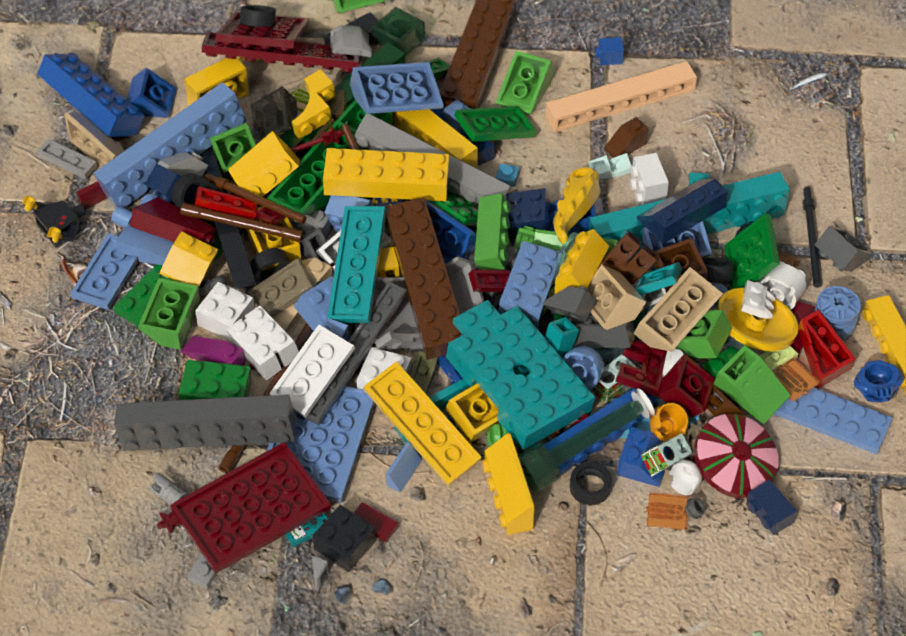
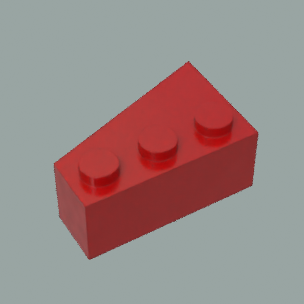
M819 310L801 319L798 333L814 381L818 383L816 387L819 389L851 370L856 358Z

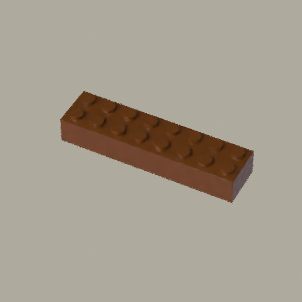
M516 0L475 1L440 90V96L444 105L441 108L442 112L456 99L470 109L480 108L514 19Z
M425 198L385 206L387 210L386 224L405 289H407L408 299L426 360L445 356L448 343L462 336L453 324V318L460 315Z

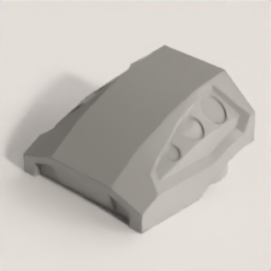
M340 25L331 31V51L336 54L371 57L369 35L361 27Z

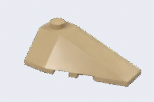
M315 257L301 260L314 287L332 276V267ZM296 302L273 317L275 322L285 332L301 317L294 307Z

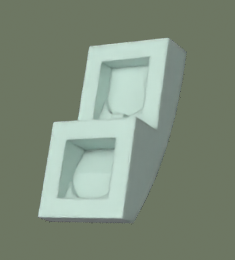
M627 153L609 160L605 155L588 162L589 167L598 172L599 179L614 178L631 173V164Z

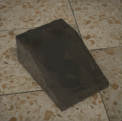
M283 86L251 104L256 144L271 131H274L279 136L292 127V121L298 114L297 102Z

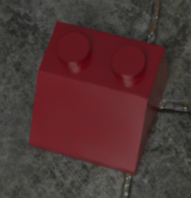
M684 354L663 377L657 396L666 403L680 405L687 413L688 419L706 412L715 378Z

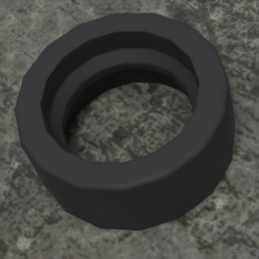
M265 5L241 6L240 23L256 27L273 26L276 23V8Z
M194 173L182 175L173 186V202L181 209L182 204L185 203L184 195L187 188L197 182L200 187L212 190L209 181Z
M271 248L255 255L251 260L250 266L255 281L260 284L290 262L283 250ZM279 263L277 266H275V267L272 268V269L263 270L264 268H266V267L269 266V265Z
M702 258L708 270V282L726 283L733 280L734 263L732 261L722 258Z
M584 462L574 468L570 477V491L575 500L591 506L604 502L610 495L612 478L605 466L596 462ZM592 475L600 478L604 485L598 491L589 492L578 486V480L583 476Z

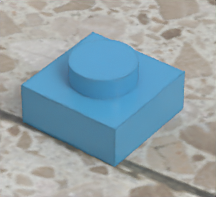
M500 163L496 179L515 187L519 167Z

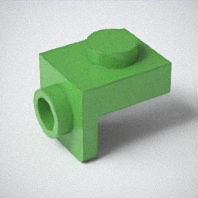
M528 226L519 228L514 248L518 249V252L523 241L534 244L536 229Z

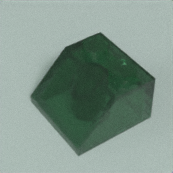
M397 7L393 8L371 27L372 32L383 46L390 43L404 52L405 56L426 39L424 21Z

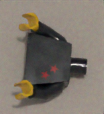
M25 196L22 201L27 212L33 209L36 225L55 248L64 242H72L81 229L79 218L86 215L85 209L81 204L70 208L65 201L41 203L37 202L32 196Z

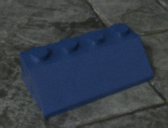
M715 178L699 180L637 216V220L664 244L724 209L727 203L728 190Z

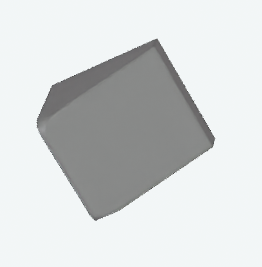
M312 556L315 589L319 590L328 575V563L326 560Z

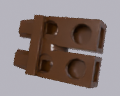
M627 229L620 240L603 258L599 266L603 264L620 272L633 285L657 261L658 255L646 244L643 243L641 245L642 241Z

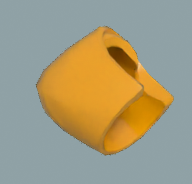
M675 403L662 404L654 409L655 415H650V431L662 442L681 433L683 436L686 434L688 417L680 405Z

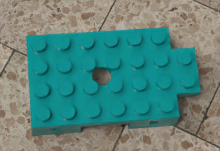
M487 300L453 318V324L462 336L448 343L446 358L470 387L478 384L499 409L497 420L511 434V437L522 450L577 420L585 413L591 412L595 396L518 306L500 315ZM517 365H524L529 369L530 373L527 376L516 375L513 368Z

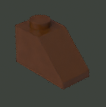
M635 117L618 128L604 149L613 158L625 153L629 155L647 144L649 128L638 117Z
M713 384L707 409L715 417L724 414L743 415L744 413Z

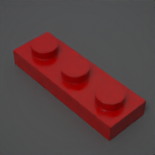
M198 186L195 205L251 220L255 219L257 203Z

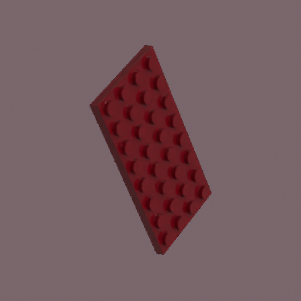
M207 31L201 53H206L205 55L209 57H217V54L225 55V58L237 59V57H245L244 60L247 61L264 59L265 63L282 61L284 65L290 66L300 63L308 68H314L315 65H318L326 70H334V67L342 68V71L352 72L353 67H358V55L336 54L331 51V45L299 41L291 50H280L279 47L271 46L270 49L260 48V45L242 47L240 43L222 45L221 42L216 41L217 32Z

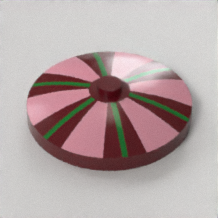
M737 414L719 415L703 426L695 440L694 456L701 475L714 489L722 494L734 498H747L749 491L768 480L773 482L777 475L779 458L776 446L767 431L748 417Z

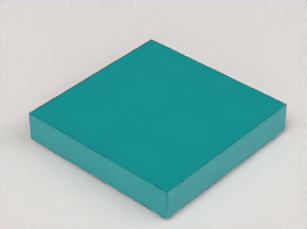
M677 262L644 273L639 278L635 290L640 295L676 284L682 271L680 263Z

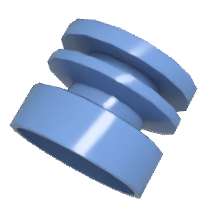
M832 286L822 290L818 295L815 311L819 310L841 340L845 341L855 332L861 302L852 290L846 287Z

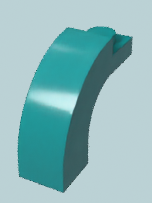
M564 317L549 323L544 338L563 359L565 354L574 345L579 329ZM517 365L513 368L516 375L527 376L530 373L529 369L524 365Z

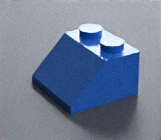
M146 67L132 77L127 101L138 107L139 111L147 117L168 118L171 113L176 87Z
M631 426L619 459L617 475L660 487L665 470H661L660 473L651 476L642 459V453L662 441L650 431ZM665 446L663 453L669 460L671 449Z

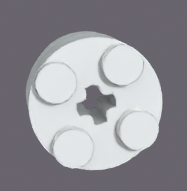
M779 261L780 265L766 274L760 284L766 286L767 290L791 310L806 290V275L802 270H797Z

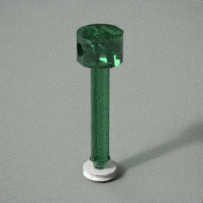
M637 388L636 393L631 392L633 402H628L549 451L542 444L537 443L519 454L518 458L525 480L529 486L536 492L543 490L561 478L558 465L632 420L639 418L640 414L647 420L650 417L649 415H655L654 408L646 394Z

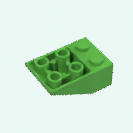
M746 345L718 372L714 382L716 387L763 424L791 396L763 359Z

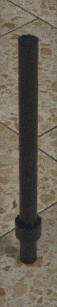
M804 187V200L802 203L803 210L806 212L813 286L819 288L822 286L818 248L815 246L817 242L813 211L815 209V201L812 199L811 188Z

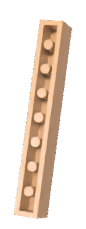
M687 61L677 63L669 67L547 102L545 116L553 131L556 132L693 91L696 88L697 76Z

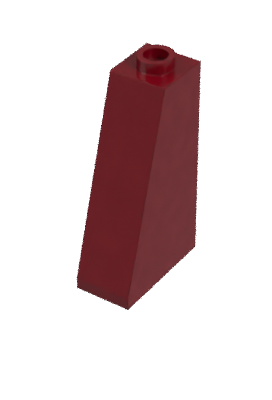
M160 197L133 208L130 226L172 242L176 241L181 231L210 246L215 241V227L198 218L181 215L180 208Z

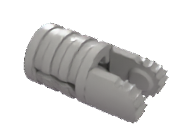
M156 472L153 479L157 484H152L150 490L169 505L188 495L161 473Z

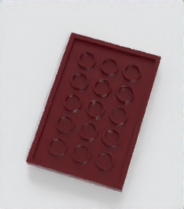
M235 12L216 33V41L221 42L222 45L240 43L242 47L260 45V48L270 49L271 46L279 47L280 50H291L308 28L309 18L276 15L275 25L256 27L240 23V12Z
M284 442L170 504V508L212 570L217 574L331 509V503Z

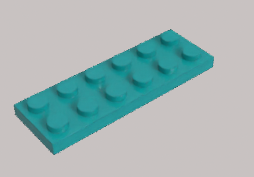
M345 206L327 319L330 318L341 323H370L387 212L385 206Z

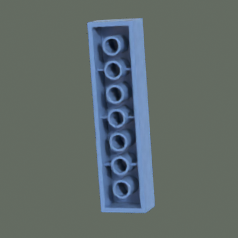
M222 82L93 174L108 200L116 208L118 206L125 208L151 189L145 183L159 160L181 152H186L190 155L194 152L200 155L212 146L210 137L242 125L248 120L235 93Z

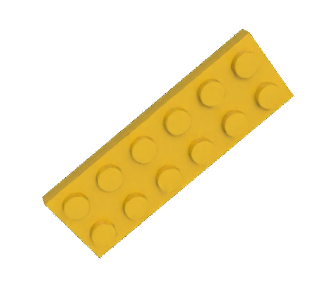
M397 361L363 387L368 396L448 486L481 460L482 457Z

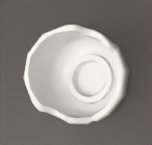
M680 460L676 462L669 475L673 476L671 486L679 494L685 496L693 494L702 482L700 469L692 461Z

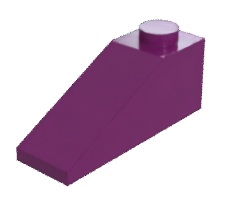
M192 336L181 349V353L197 361L245 365L243 349L225 340Z

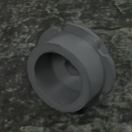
M699 498L686 501V514L693 519L701 518L702 514L705 513L704 503Z

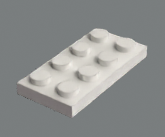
M318 325L269 394L271 396L290 395L293 410L306 418L354 351V345Z

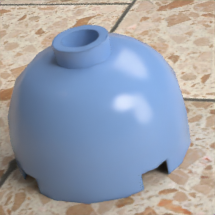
M575 347L567 352L563 358L589 390L600 381L604 374L603 359L591 347Z

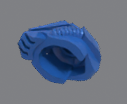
M882 360L868 361L855 377L854 388L856 387L867 401L886 402L896 397L898 387L902 385L904 377L902 372L898 371V368L891 363L887 364Z

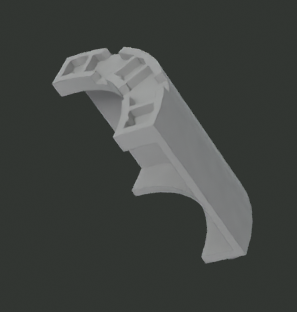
M457 256L445 264L460 314L485 302L482 292H473L468 275L474 269L470 260ZM377 276L373 304L388 281L405 289L403 278ZM408 295L405 296L375 341L377 349L388 352H399L400 349L409 348L410 352L423 351Z

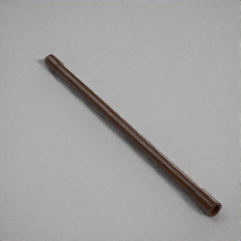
M307 323L295 341L298 351L302 349L313 333V330ZM281 364L282 370L275 374L263 396H271L269 393L289 365L285 367ZM246 444L241 446L232 445L218 466V469L225 474L231 472Z

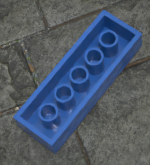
M70 52L68 54L54 53L44 55L37 75L108 137L137 135L145 115L139 111L138 107L128 102L125 96L119 94L112 85L105 82L101 75L90 69L88 64L83 63L78 55Z

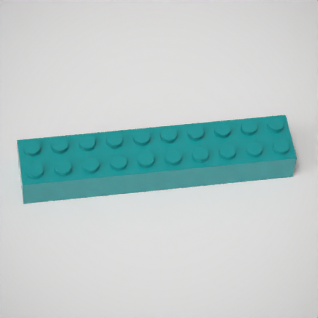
M781 172L723 185L728 190L726 207L703 220L706 234L740 227L743 224H748V222L752 223L764 213L771 215L772 218H778L785 215L790 189ZM664 200L590 217L589 231L594 229L602 238L615 239L618 242L628 229L642 241V245V229L645 227L637 220V216Z

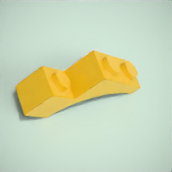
M321 69L304 78L306 90L310 98L305 110L292 121L294 133L298 139L332 120L330 108L326 101L336 96L333 82Z

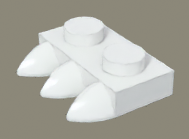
M747 280L741 311L760 318H772L773 315L769 310L774 309L771 303L775 301L774 296L767 290L766 286Z

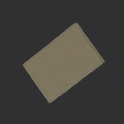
M297 258L249 290L248 295L253 297L255 308L261 306L273 318L297 302L302 294L314 286L302 261Z

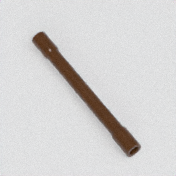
M183 203L180 211L181 215L279 236L283 239L299 243L303 235L302 230L204 209L188 203Z

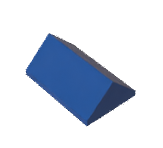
M426 200L440 250L452 259L457 256L468 259L475 250L476 234Z

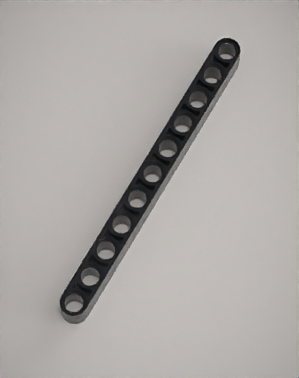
M211 146L199 155L203 157L202 162L208 165L202 175L203 178L207 173L218 178L222 177L213 147ZM211 184L212 190L227 194V191H222L216 188V185ZM215 222L235 290L256 285L238 227Z

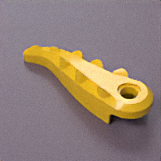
M583 167L576 169L566 178V187L563 190L564 198L557 202L558 210L553 222L555 234L562 244L569 242L567 235L569 230L589 211L600 195L599 175L592 168Z

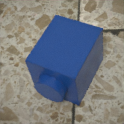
M621 37L599 39L598 47H595V57L599 58L600 66L623 64L624 49Z

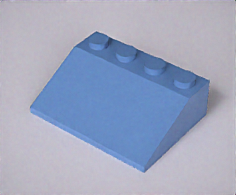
M429 62L353 67L350 86L355 100L366 114L438 109L444 106Z

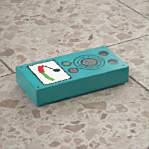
M323 513L286 534L285 537L292 548L311 539L317 529L327 520L326 515Z

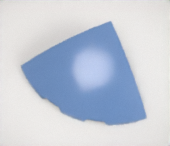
M129 223L121 232L115 244L119 254L137 256L139 262L163 265L174 242L133 228Z

